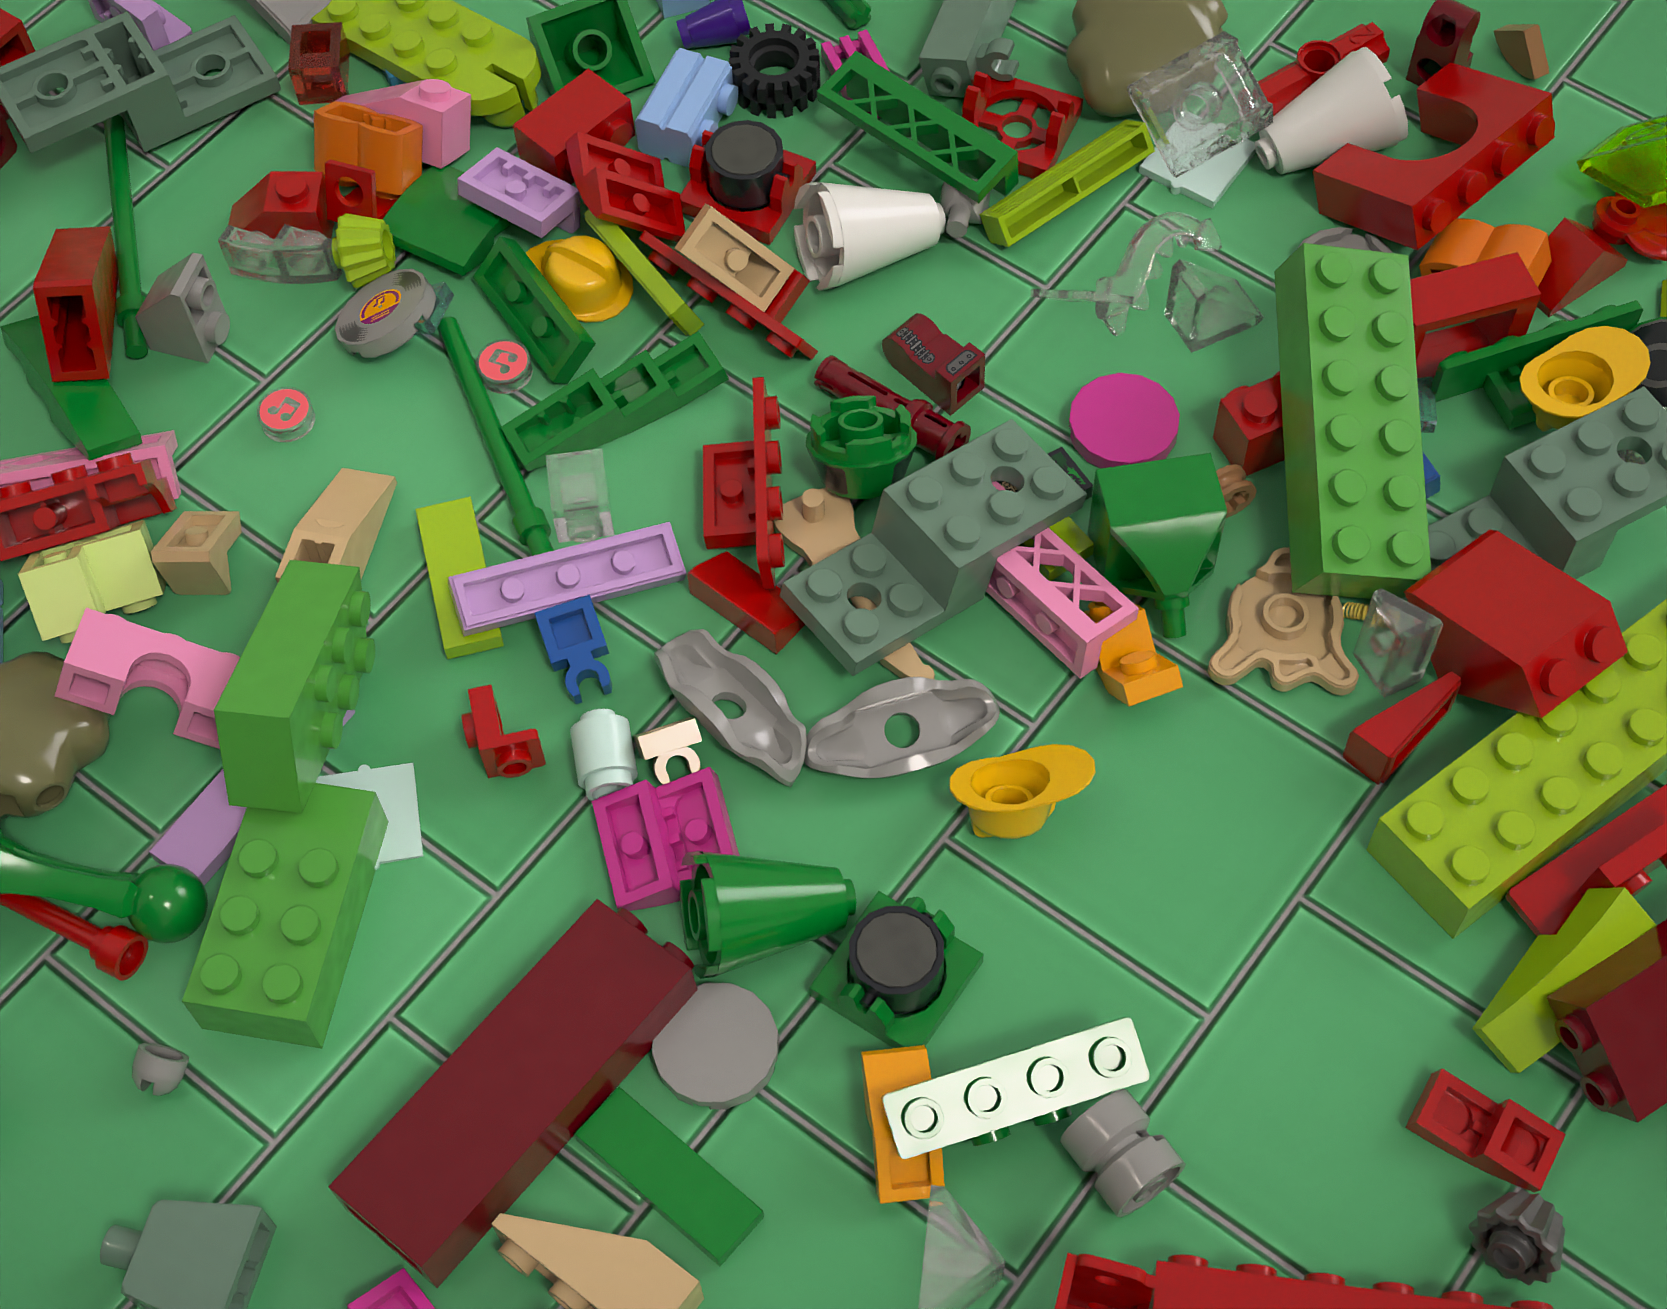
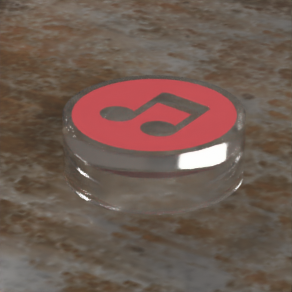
M501 339L493 341L482 348L476 359L477 370L485 388L494 393L509 394L516 392L526 386L532 377L533 368L529 352L523 344L515 340Z
M281 387L270 391L261 399L257 407V417L263 432L270 439L277 442H292L301 439L310 432L315 423V412L310 398L305 392L294 387Z

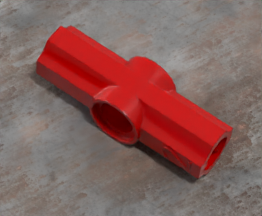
M1371 22L1367 25L1360 24L1329 42L1313 40L1305 43L1299 48L1294 62L1244 89L1242 102L1247 109L1249 119L1260 128L1352 51L1367 47L1377 55L1382 63L1387 62L1390 48L1385 41L1384 32Z

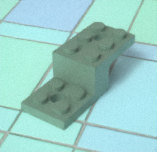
M128 11L0 67V103L30 153L117 114L123 117L143 151L147 152L281 90L277 75L235 15L153 51ZM218 68L222 71L214 76H203L204 73L211 69ZM53 89H65L58 95L46 96Z
M1642 387L1504 456L1488 496L1428 526L1431 571L1489 529L1499 531L1574 579H1578L1599 568L1619 529L1667 505V411L1645 387ZM1632 450L1643 457L1645 463L1640 465L1638 463L1625 462L1620 458L1617 451Z
M1010 419L883 489L872 532L784 581L780 597L844 668L854 676L982 600L997 558L1081 509L1087 493L1013 419ZM992 482H1008L1015 486L1018 492L1000 491L993 486ZM862 596L873 601L877 608L873 610L855 608L848 599Z

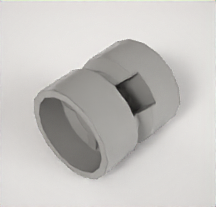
M1126 1089L1111 1093L1087 1109L1066 1129L1060 1140L1082 1171L1097 1172L1098 1177L1095 1188L1117 1217L1126 1216L1155 1198L1179 1176L1186 1165L1163 1134L1149 1135L1147 1128L1150 1118Z

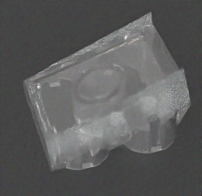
M1225 31L1127 86V92L1143 122L1146 123L1148 132L1170 173L1175 178L1197 168L1221 152L1238 146L1255 133L1273 124V104L1267 101L1238 46V38Z

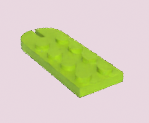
M332 0L324 9L311 18L318 35L378 68L387 70L406 83L426 79H439L448 82L452 88L471 94V115L482 116L494 126L501 128L513 127L514 123L524 117L525 113L521 100L524 101L525 108L529 111L537 107L539 99L535 87L541 77V67L533 44L521 35L453 0Z

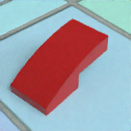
M1443 1068L1431 1074L1405 1127L1460 1160L1534 1193L1541 1191L1566 1134L1510 1098L1501 1103H1496Z

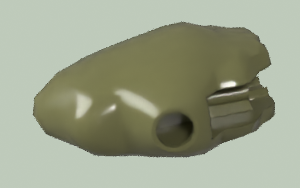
M1078 0L1072 13V20L1077 35L1073 38L1066 52L1069 70L1081 84L1086 103L1099 115L1119 117L1132 114L1159 115L1167 113L1175 105L1179 96L1210 88L1217 79L1222 69L1225 55L1222 40L1224 32L1221 26L1226 22L1228 13L1221 0Z
M32 651L10 661L0 663V821L7 817L29 818L39 816L58 806L66 798L74 782L75 775L82 768L102 756L109 744L108 723L111 714L55 697L65 659L48 652Z

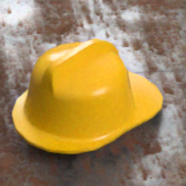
M586 235L572 236L565 240L545 241L526 252L527 256L578 321L585 323L603 322L616 317L628 306L633 295L632 276L624 264L614 257L610 248L599 239Z
M1600 326L1579 331L1547 352L1535 357L1524 366L1519 382L1521 392L1532 404V409L1536 414L1537 427L1542 432L1551 428L1560 429L1632 392L1646 379L1651 364L1649 351L1638 336L1627 330Z
M1050 744L1033 747L1000 757L970 761L960 766L950 777V792L957 801L968 806L971 826L976 836L981 838L1018 839L1039 831L1054 811L1056 802L1078 794L1090 784L1096 773L1095 761L1086 750L1072 745Z

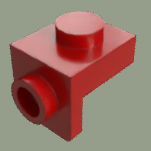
M491 684L468 689L472 712L461 714L463 729L468 748H479L488 778L497 776L506 778L519 777L527 774L533 768L542 767L546 764L537 729H528L504 735L499 707Z

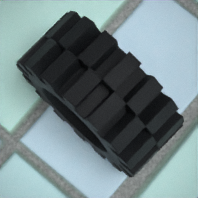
M774 23L765 24L766 32L760 33L757 26L749 29L750 38L741 34L736 39L737 46L732 45L730 49L729 64L732 66L733 85L737 86L739 91V105L743 109L750 106L751 114L759 116L762 110H767V118L776 119V111L782 110L785 118L793 116L794 106L800 112L808 108L807 100L814 102L817 98L816 91L820 88L821 84L819 49H816V42L812 37L806 39V32L800 28L792 34L791 25L782 24L781 31L774 30ZM769 67H785L790 69V71L780 75L760 73L761 70Z

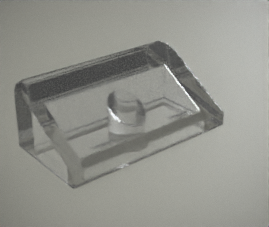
M1379 589L1373 593L1353 655L1380 695L1386 698L1422 680L1444 625L1440 619L1384 589Z

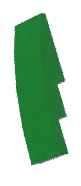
M39 315L0 326L5 346L23 363L28 384L46 401L51 421L89 461L143 443L139 430L107 379L52 382Z
M697 331L655 359H652L645 349L602 378H599L594 368L501 426V429L525 469L531 471L582 454L630 434L685 406L729 380V377L699 331Z

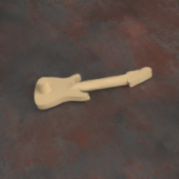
M827 488L808 489L802 496L784 503L783 520L774 521V531L782 533L783 542L793 551L804 557L810 567L861 539L855 529L854 512L850 498L838 496L828 491ZM862 596L850 598L855 608L868 610L877 608L874 602ZM911 643L906 644L880 660L881 665L900 678L924 677L935 680L934 670L929 665L922 663Z

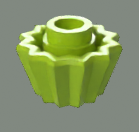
M347 213L337 218L338 228L335 230L336 237L332 239L331 243L332 255L337 268L345 271L346 279L352 283L353 288L357 289L395 269L396 257L393 236L389 230V225L384 220Z

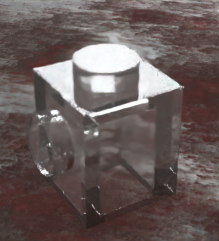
M602 448L546 455L551 512L558 542L575 541L584 543L593 541L598 537L615 535L608 476Z

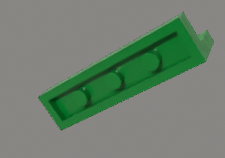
M855 51L816 91L817 99L820 103L978 204L992 189L1006 197L1019 183L1018 152L858 51ZM845 85L847 96L853 100H847L838 94ZM877 115L892 125L884 124L878 120ZM918 141L933 151L925 150L918 145ZM959 167L979 180L976 182L959 171Z

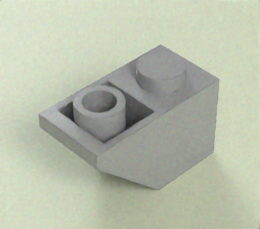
M191 253L158 275L135 316L150 350L204 363H209L217 346L225 342L230 329V319L228 314H226L216 289L215 281L212 279L204 256L197 253Z

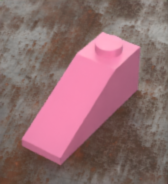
M426 79L345 95L336 100L338 102L365 106L377 113L396 115L414 120L423 125L422 162L442 169L470 150L471 94L452 88L446 81Z

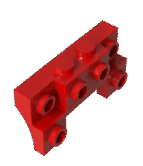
M129 452L97 461L96 465L99 471L97 473L88 475L85 464L52 473L51 477L54 485L33 491L29 480L0 488V561L110 531L119 525L157 514L172 512L177 507L167 477L157 479L150 459L134 463Z

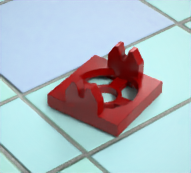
M976 71L973 86L968 85L962 106V117L977 127L980 126L996 131L998 140L1014 150L1025 148L1032 143L1038 144L1039 146L1035 148L1016 150L1018 152V174L1034 179L1055 166L1082 113L1084 99L1017 78L1010 81L996 80L988 74ZM1004 99L1022 102L1017 111L1009 112L1003 116L986 111L989 106ZM1038 108L1048 110L1051 113L1047 129L1038 127L1036 120L1033 118ZM1020 122L1026 124L1031 129V132L1025 137L1014 138L1008 136L1003 131V128L1010 123Z

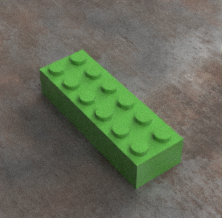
M1303 243L1274 271L1292 593L1399 601L1406 597L1404 593L1406 589L1431 572L1409 257L1404 254Z

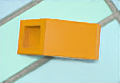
M1096 601L1090 602L1088 604L1089 610L1084 611L1096 624L1113 613L1103 602ZM1135 604L1139 608L1137 619L1102 642L1098 667L1096 668L1107 692L1129 707L1183 687L1178 665L1156 653L1145 609Z
M925 1045L861 1052L865 1113L872 1130L876 1192L880 1204L944 1197L945 1183L942 1148L908 1159L899 1157L881 1102V1097L885 1093L931 1079Z

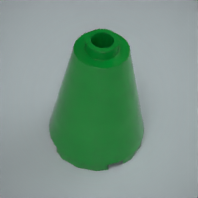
M703 851L687 852L682 859L681 866L693 865L692 879L680 880V909L684 940L687 951L697 949L700 951L703 964L694 965L693 968L695 974L700 979L716 977L843 930L846 927L848 916H853L856 912L854 885L851 879H843L840 870L836 867Z

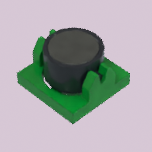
M878 891L809 987L811 997L893 1048L926 1046L983 963L984 954L954 936L955 926L945 912L939 909L935 915L929 913L922 898L918 896L907 898L902 905ZM942 980H944V983H943V985H942V988H941V990L939 991V987H940V985H941V983H942ZM923 1007L927 1008L909 1017H894V1014H908Z

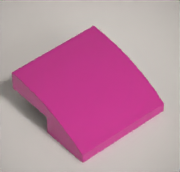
M711 767L656 788L647 780H643L592 801L617 909L622 907L628 911L640 910L680 901V880L692 879L693 865L681 866L682 859L687 852L703 851L740 856L719 777Z

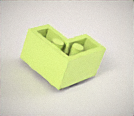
M145 520L32 552L29 555L18 576L42 641L59 636L61 643L72 642L86 608L105 614L106 611L122 607L124 614H130L157 604L156 597L163 595L166 581L152 562L151 550L154 546Z

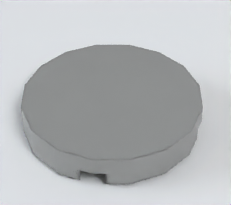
M704 983L697 986L698 990L653 1040L652 1055L662 1083L678 1100L692 1106L694 1103L699 1106H709V1109H729L750 1101L769 1083L775 1070L774 1065L778 1059L779 1034L770 1009L753 992L732 983Z

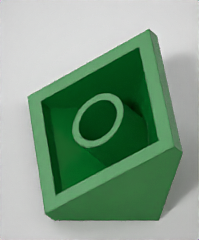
M575 0L526 18L530 41L536 50L541 67V79L551 96L588 68L622 94L656 82L627 0Z

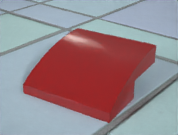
M578 131L565 141L567 156L576 187L582 200L596 218L642 232L646 230L652 235L675 242L680 241L685 233L680 193L665 189L660 158Z

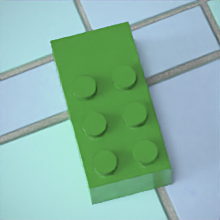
M289 560L214 708L229 805L294 813L303 812L329 750L337 749L340 744L343 718L346 711H353L357 705L360 679L363 673L371 672L374 664L375 642L373 638H367L366 625L371 606L369 592L362 591L360 567Z
M315 783L302 813L246 808L182 999L183 1004L202 1029L323 1048L389 823L376 792Z

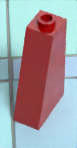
M111 226L56 229L34 280L33 291L52 382L110 379L115 302L118 285L117 259Z

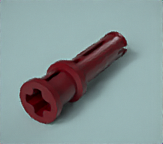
M833 355L826 357L815 373L814 378L817 379L814 381L815 386L838 398L876 396V406L889 408L894 411L900 404L904 405L911 414V427L917 433L916 446L933 455L935 461L969 442L971 427L965 422L957 421L953 423L934 412L930 402L924 399H914L911 401L902 397L885 385L848 366V364Z

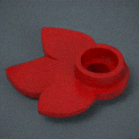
M1620 186L1614 196L1603 197L1597 202L1593 209L1594 219L1592 221V228L1608 243L1615 245L1628 243L1635 252L1642 256L1667 261V200H1661L1658 189L1643 192ZM1643 193L1651 197L1649 200L1644 199L1647 201L1644 204L1635 200L1638 197L1642 198L1640 195Z

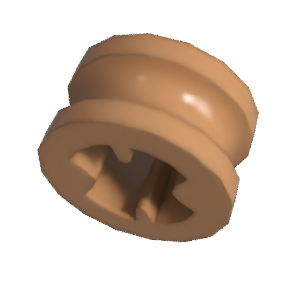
M1237 464L1227 465L1216 470L1227 507L1226 518L1246 508L1255 498L1257 492L1253 483L1245 480L1246 473L1241 465Z

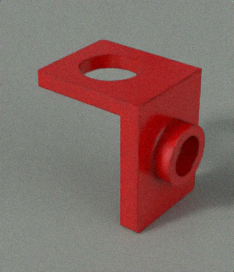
M331 159L325 162L327 220L338 222L337 218L345 213L383 220L387 212L398 200V198L384 199L376 196V175L374 170ZM342 177L351 178L359 185L345 197L342 196L339 190V181Z

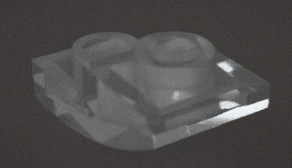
M284 224L276 238L272 239L260 231H246L228 225L218 239L231 274L244 278L282 284H311L335 281L342 274V270L337 268L333 259L332 239L315 230L305 231Z

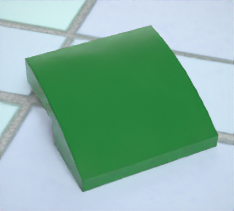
M448 165L442 169L432 166L405 190L387 212L383 220L389 225L395 246L464 276L484 261L494 246V237L513 223L458 195L457 178L464 174V172Z

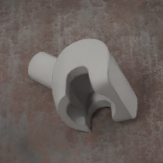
M943 182L940 204L943 207L945 218L948 220L946 231L950 236L956 238L963 237L967 233L969 223L983 224L979 214L988 209L990 192L978 204L946 182Z

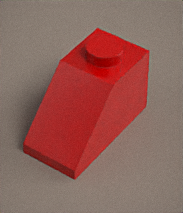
M269 172L232 205L224 243L226 252L329 253L334 221L327 220L326 187L323 172Z

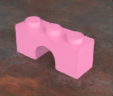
M86 608L65 658L55 697L114 715L121 697L126 692L137 687H154L166 692L177 704L179 718L173 733L174 735L220 749L214 708L240 657L232 653L219 652L186 641L175 634L162 633L129 622L118 615L104 614Z

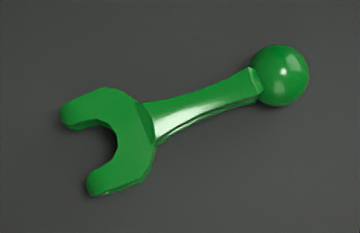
M0 828V894L12 893L47 897L95 908L121 919L128 917L131 925L138 933L143 935L144 938L157 943H175L186 939L200 927L206 916L208 908L206 889L197 875L187 868L174 864H163L151 867L141 874L97 869L65 862L33 851L5 837Z

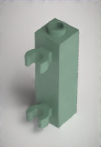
M1017 0L943 1L919 56L929 95L965 98L968 85L973 86L976 71L988 74L1000 81L1014 79L1019 67L1017 60H1009L1015 46L1014 41L1001 37Z

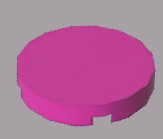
M1127 373L1100 376L1083 386L1071 403L1069 418L1070 438L1078 453L1088 463L1099 468L1163 460L1167 458L1176 444L1180 414L1174 398L1157 382L1141 375Z

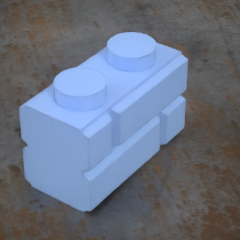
M683 48L676 50L635 120L638 149L642 153L660 158L661 160H664L666 157L671 163L689 168L693 146L695 144L702 146L703 131L707 130L714 133L718 129V123L723 114L730 116L736 107L739 91L738 87L733 85L732 66H730L729 62L707 56L705 59L700 53Z

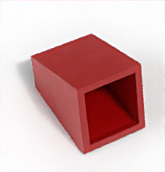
M1489 529L1404 591L1438 679L1452 671L1461 678V686L1457 694L1535 717L1543 718L1628 652L1611 602L1497 530Z

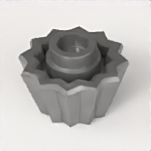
M1524 1189L1518 1193L1510 1191L1479 1210L1477 1219L1469 1224V1229L1474 1235L1472 1246L1483 1254L1486 1265L1497 1268L1506 1279L1517 1278L1528 1286L1535 1280L1549 1283L1551 1282L1552 1272L1561 1269L1565 1228L1562 1225L1563 1216L1555 1211L1553 1203L1545 1201L1540 1194H1530Z

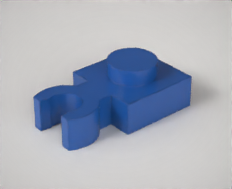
M590 594L534 612L553 671L570 667L566 673L565 684L571 700L575 704L582 703L579 685L586 678H596L600 681L604 694H610L612 692V682L609 672L604 664L594 660L609 654Z

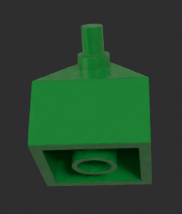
M1211 453L1096 469L1088 536L1094 543L1093 556L1097 571L1121 593L1154 598L1155 609L1161 610L1163 637L1179 638L1186 635L1184 608L1190 605L1189 594L1210 577L1215 569L1227 515V507Z

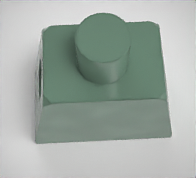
M159 1200L152 1206L143 1231L119 1225H113L109 1228L101 1245L100 1262L106 1266L127 1270L122 1282L121 1293L140 1309H247L277 1226L261 1207L253 1205Z

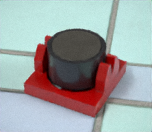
M750 120L734 121L719 127L714 133L704 130L702 133V146L695 144L692 148L689 163L690 181L680 194L682 212L696 218L706 203L757 241L771 245L794 209L799 188L806 183H810L816 175V161L784 150L782 139L776 131L761 122ZM709 188H710V191L712 192V194L715 196V198H716L718 201H720V202H722L723 204H725L726 207H723L722 205H720V204H718L717 202L714 201V199L711 197V195H710V193H709ZM763 205L767 206L761 210L744 212L747 209H755Z

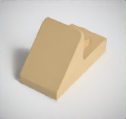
M706 203L674 248L763 312L768 308L795 269Z
M184 511L151 550L152 562L173 592L179 595L230 594L231 581L227 551L242 533L239 511Z

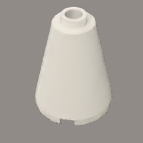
M1367 47L1350 52L1259 128L1260 139L1255 141V149L1266 169L1269 170L1274 167L1279 174H1286L1322 164L1347 143L1370 151H1377L1396 146L1398 142L1407 138L1408 120L1400 95L1393 98L1390 97L1384 82L1392 78L1377 55Z
M811 182L799 188L794 205V210L803 208V224L794 226L798 257L805 276L810 281L819 280L820 283L816 289L820 291L836 288L935 246L939 241L940 234L944 233L946 227L943 207L940 203H936L934 198L928 193Z

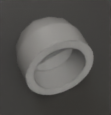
M142 1043L138 1046L133 1061L132 1078L137 1088L141 1091H145L152 1082L154 1083L153 1095L162 1096L169 1094L177 1088L183 1079L189 1057L171 1047L154 1043Z

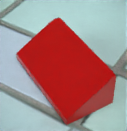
M728 551L696 565L687 573L689 590L692 595L776 655L805 626V623L780 597L781 589L775 585V589H763L760 574Z

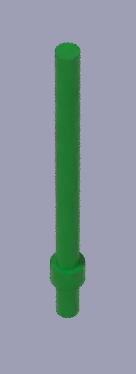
M115 115L104 120L103 123L120 296L115 302L118 324L123 327L126 355L130 358L139 359L147 355L148 349L147 340L135 316L146 297L142 295L125 123L123 117Z
M445 317L438 322L437 329L515 516L512 519V525L522 545L528 546L531 556L554 551L549 540L551 534L550 525L544 511L541 508L535 507L509 442L501 429V423L459 323L454 317Z

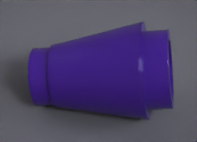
M715 0L685 16V18L676 21L686 50L693 47L700 48L737 43L736 39L741 34L749 35V29H751L742 0Z

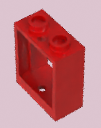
M1518 252L1410 279L1418 388L1432 384L1438 364L1453 353L1459 351L1471 352L1491 346L1507 336L1514 335L1520 337L1526 335L1541 292ZM1475 319V321L1426 334L1427 331Z

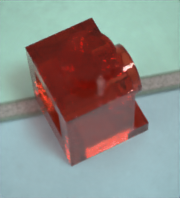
M342 22L292 25L288 71L299 105L332 103L342 96L350 95L348 91L350 49Z

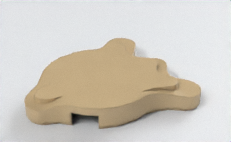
M1284 547L1271 553L1267 563L1257 569L1253 578L1245 581L1242 585L1240 583L1237 584L1229 599L1225 621L1228 639L1211 657L1207 669L1209 677L1220 685H1231L1255 668L1260 667L1269 672L1272 687L1281 692L1290 691L1304 683L1314 682L1332 694L1340 696L1350 694L1355 690L1359 674L1345 656L1341 646L1344 617L1343 606L1339 597L1333 596L1332 598V596L1292 593L1290 548Z

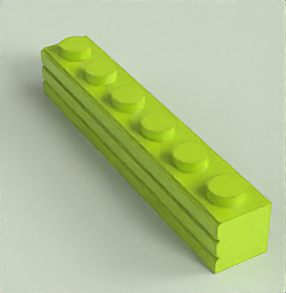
M1124 120L980 213L979 215L989 241L993 244L1010 247L1155 152L1146 123Z

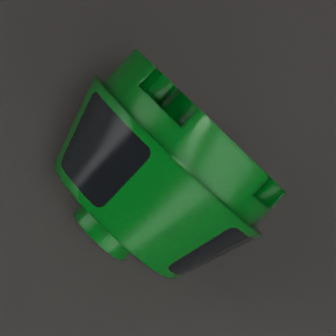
M849 396L830 401V412L820 417L814 414L811 415V431L806 437V448L823 484L828 491L841 497L871 499L882 496L883 489L904 478L917 445V433L911 427L910 412L902 404L895 408V411L889 408L876 406V396Z

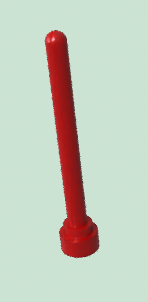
M12 893L0 894V905L89 950L91 959L95 960L96 968L119 981L132 977L145 960L148 951V939L125 925L100 928L42 897Z

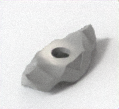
M704 629L689 630L654 652V659L664 679L686 711L693 715L723 747L745 761L758 766L782 784L792 787L801 771L807 745L806 728L804 724L793 716L784 693L764 669L743 655L733 654L725 650ZM718 700L733 701L742 708L744 715L736 719H728L714 702Z
M906 677L892 680L861 693L838 711L818 721L806 736L807 745L804 763L817 771L858 778H891L903 776L916 770L931 768L961 753L985 735L999 718V706L991 691L982 683L972 679L934 680L924 677ZM895 715H906L916 722L919 734L917 741L913 745L899 748L893 746L887 740L884 732L885 724L888 719Z

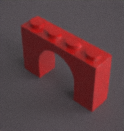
M1449 62L1417 88L1421 132L1462 146L1448 154L1435 158L1399 160L1347 143L1313 170L1319 214L1419 250L1555 138L1552 93Z

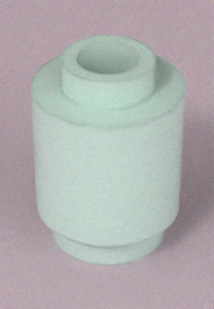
M595 709L584 713L580 717V721L571 727L570 736L578 785L585 789L586 797L593 801L633 785L638 772L628 719L616 715L610 709Z

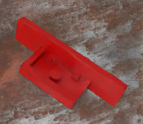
M646 230L638 238L653 250L648 257L650 261L673 277L678 269L687 273L691 278L686 285L710 303H713L717 296L729 302L731 305L726 310V313L752 331L755 325L759 323L771 331L765 340L791 359L797 350L811 360L818 353L804 339L781 324L810 282L808 278L796 269L793 270L768 308L763 312Z
M764 377L752 378L754 440L703 445V537L707 549L756 545L757 564L763 589H775V568L785 567L782 533H774V521L783 520L782 492L780 486H773L772 475L782 474L779 440L771 441V430L781 428L780 408L777 396L768 397Z
M1667 784L1507 892V901L1536 936L1557 934L1589 888L1625 887L1634 897L1653 881L1648 876L1650 872L1662 864L1667 869Z

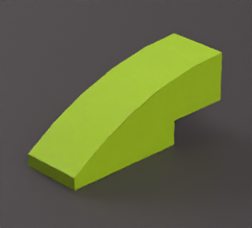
M1625 887L1589 888L1557 934L1537 936L1472 1029L1510 1073L1522 1072L1561 1042L1555 1031L1557 1019L1547 997L1657 925Z

